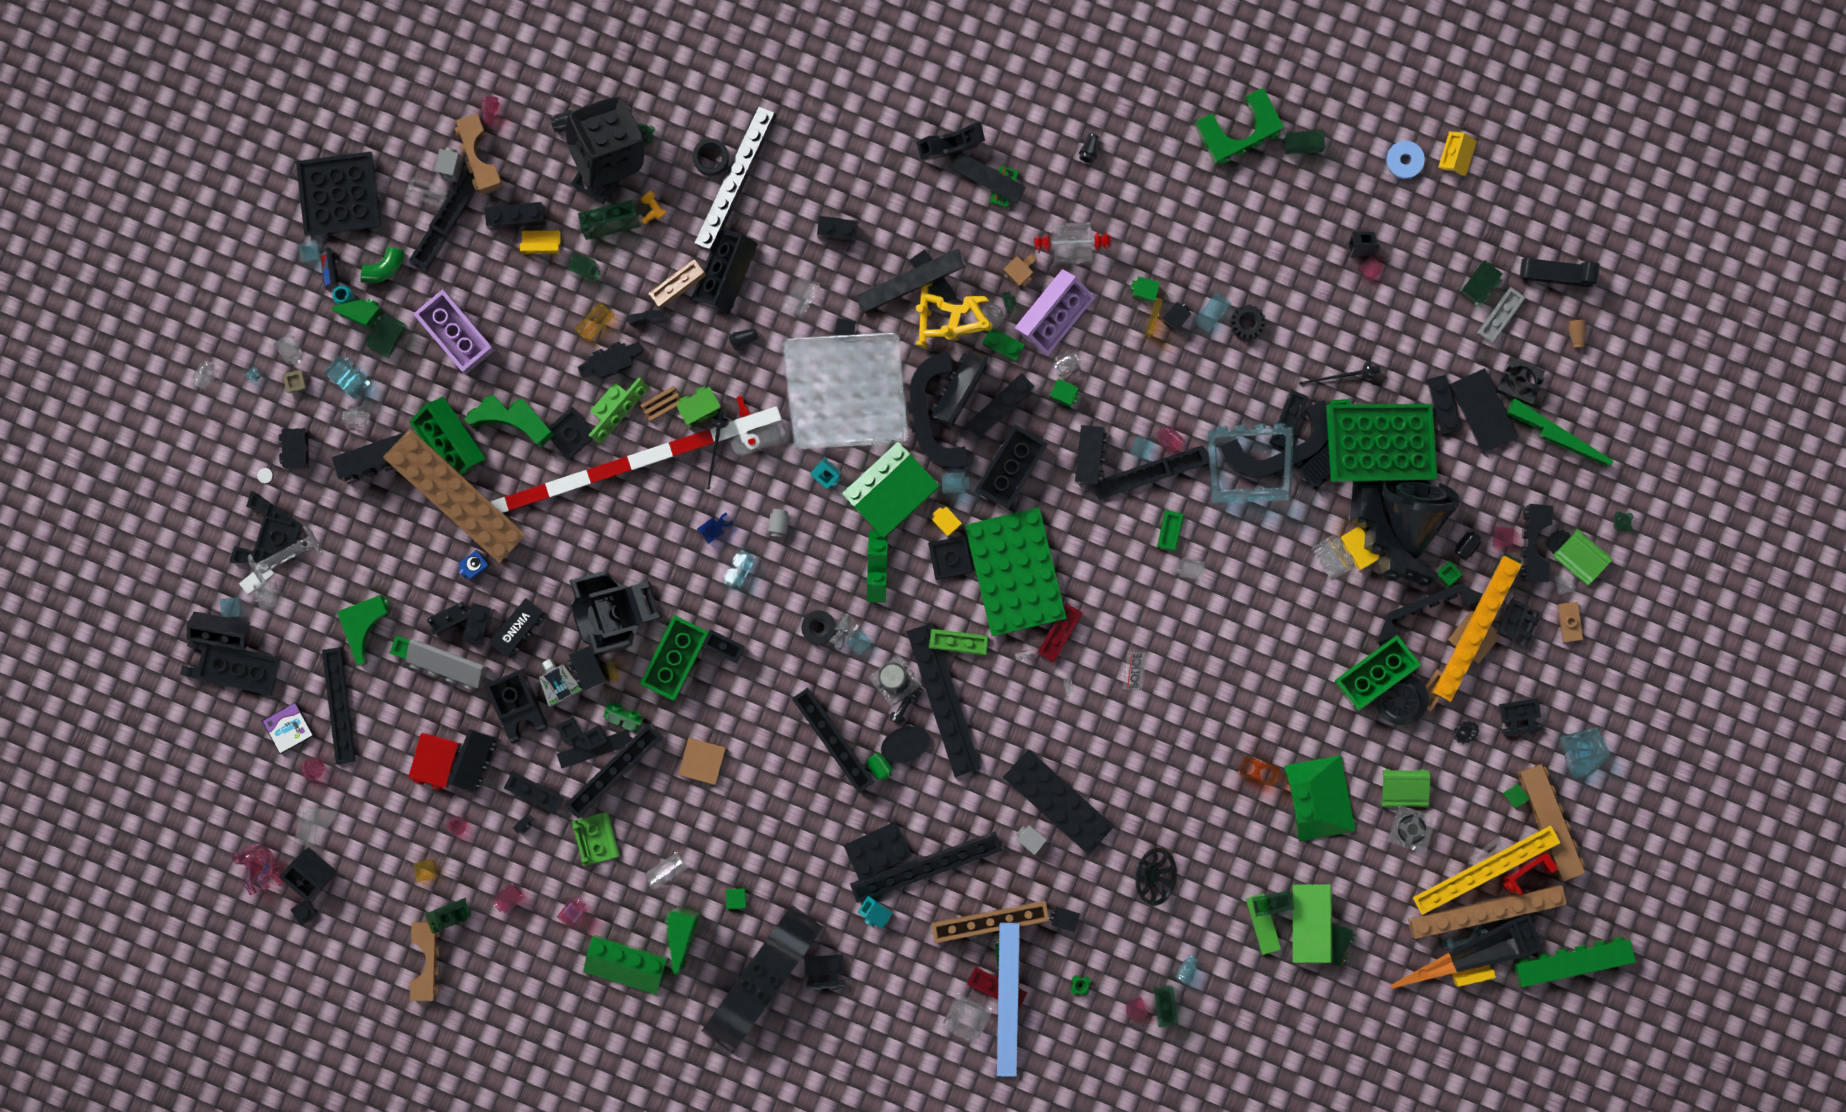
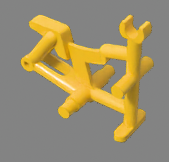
M932 283L921 288L920 304L916 306V310L920 313L919 341H916V345L920 348L929 349L927 337H945L948 340L957 341L961 335L983 330L990 331L993 328V324L987 319L979 306L981 303L989 302V299L985 296H967L964 298L963 305H953L944 302L942 297L928 294V286H931ZM928 302L936 303L940 309L951 312L948 326L944 325L941 329L927 330V317H930L932 314L931 310L928 309ZM971 310L979 321L958 326L961 314H969Z

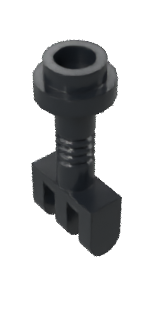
M913 684L910 691L906 688L901 692L905 697L897 712L891 713L890 716L892 717L890 720L899 725L904 722L905 718L903 715L912 699L916 702L918 701L923 689L920 688L916 695L913 692L917 686Z

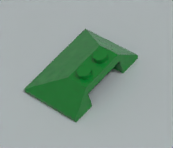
M1341 755L1284 766L1287 785L1290 786L1295 811L1298 842L1356 831Z

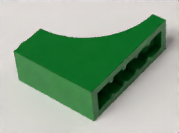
M382 595L337 611L357 666L368 664L366 659L368 635L380 619L390 614L389 609L391 605L389 600Z

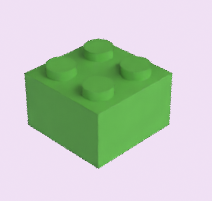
M703 386L696 390V394L690 398L687 395L678 400L679 404L676 406L689 429L717 415L718 409L722 410L710 387L706 388Z

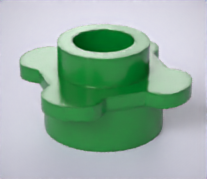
M1074 975L1072 977L1073 986L1070 989L1071 993L1088 995L1090 992L1088 989L1091 982L1090 978Z

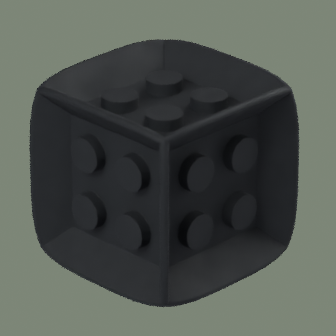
M607 98L581 107L568 115L566 121V140L569 151L580 174L590 187L603 186L635 174L642 168L645 149L642 134L622 98Z

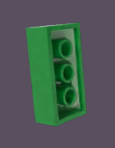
M443 396L427 403L409 421L418 436L463 477L476 469L485 460L482 452Z
M1396 635L1335 680V685L1346 700L1360 711L1419 668L1421 664L1400 637Z
M593 935L586 955L583 972L657 995L669 957Z

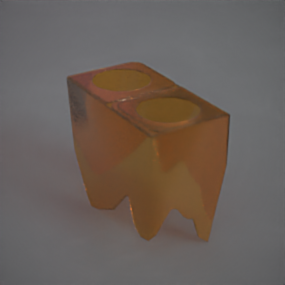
M1243 756L1237 774L1252 780L1255 778V781L1274 786L1278 782L1280 768L1255 758ZM1246 761H1251L1255 765V770L1250 775L1243 773L1241 769L1242 764ZM1265 767L1273 771V777L1269 781H1264L1260 777V771Z

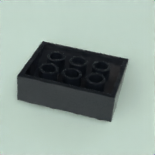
M970 350L967 355L963 353L958 362L961 364L957 371L953 370L949 377L951 383L948 388L946 386L943 387L939 395L942 397L938 404L934 403L930 410L932 420L951 430L989 365L990 356Z

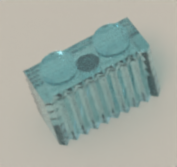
M338 355L323 373L349 396L356 399L370 383L366 379L368 375L361 369L358 371L352 367L354 363L346 356L342 358Z

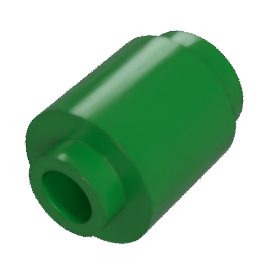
M879 752L866 760L868 768L877 781L880 778L884 781L892 776L890 771L893 768Z

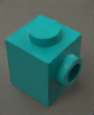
M867 896L858 910V913L866 918L864 922L873 928L875 925L883 928L893 913L869 896Z

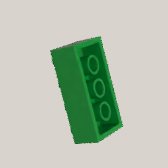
M674 615L640 684L676 701L703 649L702 645L709 632Z

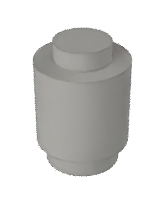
M773 509V512L770 513L768 532H771V536L782 537L783 534H787L788 511Z

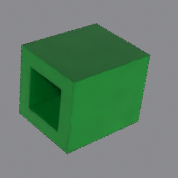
M1138 276L1136 281H1132L1130 291L1133 292L1132 298L1154 303L1160 282Z
M1058 378L1049 398L1070 407L1072 403L1076 404L1080 396L1077 393L1079 388Z

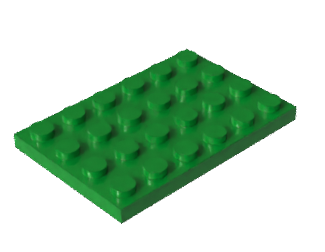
M1432 404L1326 405L1331 482L1437 480Z
M1039 507L965 525L991 637L1066 619Z

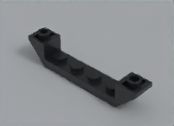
M1457 584L1389 612L1383 618L1375 638L1376 643L1382 641L1385 644L1393 636L1397 635L1391 620H1394V623L1405 619V614L1411 612L1413 616L1422 612V607L1427 605L1430 608L1441 604L1439 600L1447 598V601L1458 597V592L1464 606L1470 605L1472 608L1478 605L1483 594Z

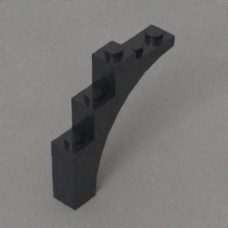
M1380 481L1353 482L1350 523L1360 528H1366L1364 549L1371 551L1373 554L1380 555L1379 576L1386 578L1388 581H1396L1402 577L1405 580L1417 582L1421 586H1428L1437 581L1438 572L1425 567L1414 559L1403 548L1392 532L1382 507Z

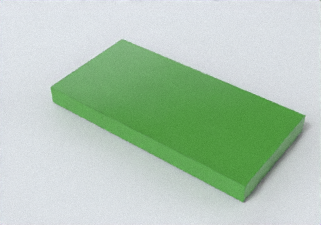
M1331 884L1293 885V963H1332Z

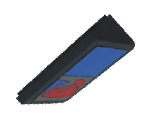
M327 247L319 255L325 289H333L339 286L334 251Z

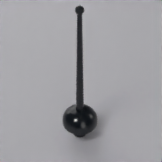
M1368 361L1364 363L1360 371L1300 381L1299 384L1363 374L1365 379L1373 380V374L1381 373L1380 365L1371 367V362Z
M718 409L717 416H712L710 419L711 424L716 427V435L708 486L706 487L708 490L711 488L710 483L720 430L727 427L730 422L729 419L724 418L726 411Z

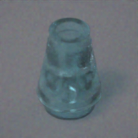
M1188 954L1187 958L1175 972L1177 974L1175 979L1186 985H1189L1191 981L1193 982L1199 959Z

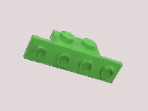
M638 378L627 391L614 383L590 410L601 421L589 436L601 445L650 387L641 378Z

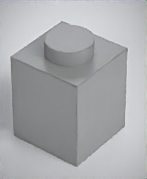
M1029 825L1027 827L1022 826L1016 833L1018 836L1016 840L1034 855L1047 841Z

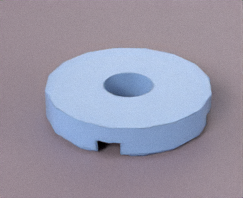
M1407 140L1394 144L1386 157L1389 171L1395 177L1401 179H1409L1416 176L1423 168L1425 161L1424 153L1420 146ZM1402 155H1407L1410 158L1408 165L1401 163L1400 157Z

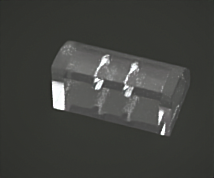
M677 851L649 870L645 875L652 888L656 890L687 869L688 866Z

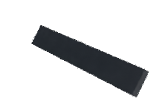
M955 249L856 295V299L861 312L865 314L965 268L966 265L960 250Z
M342 647L323 649L322 656L336 764L356 762Z

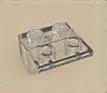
M957 992L941 1028L976 1044L993 1010Z

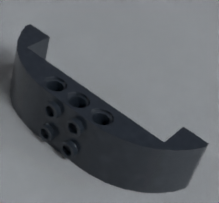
M791 905L701 1031L733 1054L813 943L823 926L794 905Z

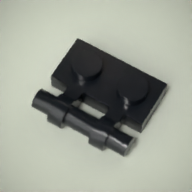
M1512 598L1508 603L1496 634L1513 642L1519 636L1521 638L1519 645L1527 647L1528 642L1532 640L1533 629L1538 625L1540 612L1533 610L1530 615L1527 613L1530 606ZM1524 621L1528 623L1525 630L1521 629Z
M1538 698L1499 704L1501 722H1509L1510 728L1503 729L1504 737H1517L1518 734L1524 733L1530 735L1543 730L1541 723L1534 724V718L1541 717ZM1526 720L1527 725L1517 727V721Z
M843 954L804 957L805 976H813L814 982H806V990H814L815 992L820 991V989L832 988V990H838V988L845 987V980H837V974H844ZM831 975V981H820L819 976Z

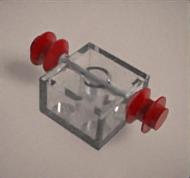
M1091 222L1052 224V239H1050L1048 234L1045 235V238H1040L1039 234L1037 238H1034V250H1038V253H1040L1041 249H1045L1048 253L1052 247L1053 266L1091 264L1092 246L1097 251H1099L1100 247H1104L1106 251L1108 247H1111V235H1107V232H1105L1104 236H1100L1097 232L1094 235V239L1091 238Z

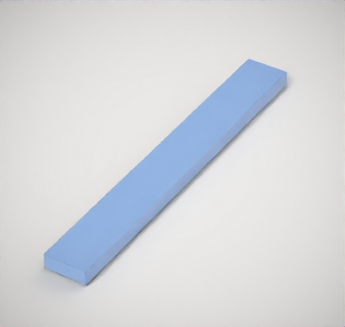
M1000 923L997 1076H1016L1019 923Z

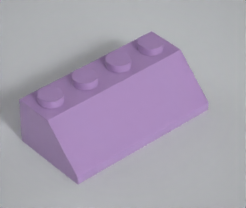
M1062 269L1015 326V329L1028 342L1048 356L1095 297L1076 276Z

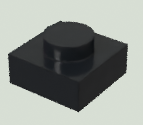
M526 814L512 828L517 834L525 833L533 826L531 822L534 819L529 814Z
M306 900L290 909L300 926L318 915L311 902Z

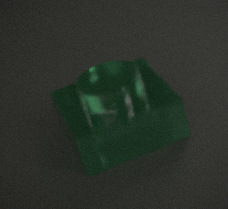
M1010 291L1003 292L1002 299L1006 314L1013 313L1014 307L1017 306L1015 296H1011Z

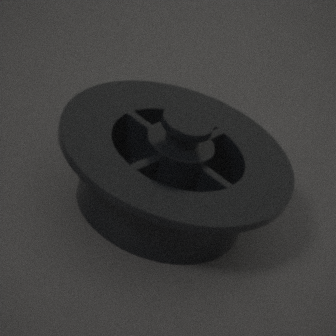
M1409 674L1374 701L1378 712L1384 719L1397 725H1407L1416 722L1424 715L1428 707L1429 695L1424 683L1418 677Z

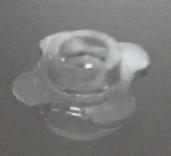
M1572 574L1555 577L1559 594L1575 591L1576 587L1573 585L1574 577Z

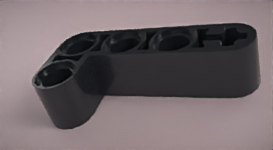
M1524 258L1521 259L1520 279L1593 287L1598 284L1600 264L1596 262L1574 264Z

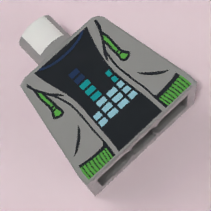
M552 658L542 663L546 674L539 677L549 707H553L584 690L579 688L575 677L565 665L556 667Z

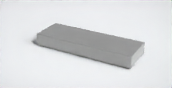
M1509 287L1476 334L1490 344H1493L1526 297L1512 287Z

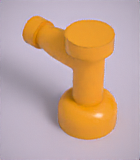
M652 190L640 199L643 204H649L652 208L645 217L641 218L645 225L653 218L657 217V219H660L667 213L654 200L655 194Z

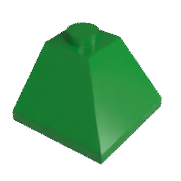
M361 299L339 304L331 309L338 315L371 330H374L383 311L378 307L379 303L371 299L368 302Z

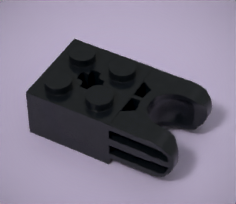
M524 668L485 684L510 743L516 744L520 741L519 723L523 719L531 721L539 732L548 730L547 721ZM509 689L515 692V698L513 696L509 697Z

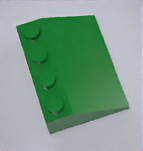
M897 442L849 486L842 495L885 539L940 486L914 457Z
M680 906L668 912L665 924L668 925L667 935L674 974H678L684 969L701 915L699 912Z

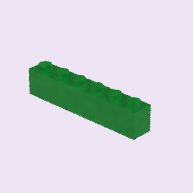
M1624 936L1612 938V942L1605 943V940L1593 942L1594 945L1586 947V944L1574 946L1575 950L1568 951L1567 948L1556 950V954L1549 955L1548 952L1540 953L1534 959H1530L1529 956L1518 958V962L1513 963L1518 986L1526 987L1636 963L1631 940L1624 939Z

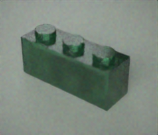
M634 200L578 213L580 228L585 240L641 227L638 209Z

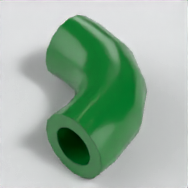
M386 248L385 256L380 263L375 265L363 264L360 276L361 283H381L390 279L400 269L405 251L397 248Z

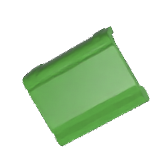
M1576 529L1575 533L1552 556L1587 586L1612 561V557L1607 552L1603 551L1579 529Z
M1385 769L1382 771V807H1429V771H1425V769Z
M608 812L572 821L583 866L620 856Z

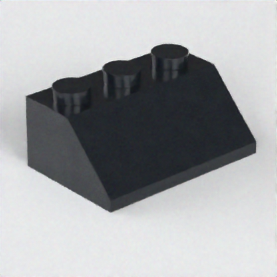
M469 729L448 784L472 792L480 789L484 778H481L484 770H488L490 765L489 755L491 752L494 753L497 746L496 737L475 729Z

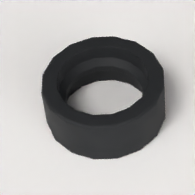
M703 139L693 150L694 165L700 173L706 176L719 175L728 166V150L718 139ZM706 147H716L722 153V161L715 168H706L700 162V153Z

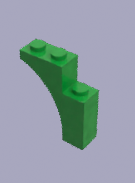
M494 394L489 395L481 401L482 404L471 409L467 413V417L464 418L472 428L486 424H504L515 427L526 433L540 448L555 436L523 398L514 401L510 405V409L507 410Z

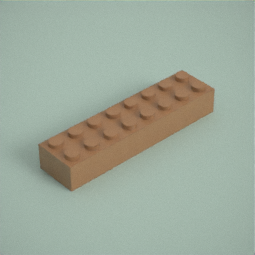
M411 428L384 455V459L498 563L524 538L525 533Z

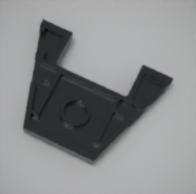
M251 491L246 507L265 513L253 551L234 546L229 562L291 561L302 524L258 493Z

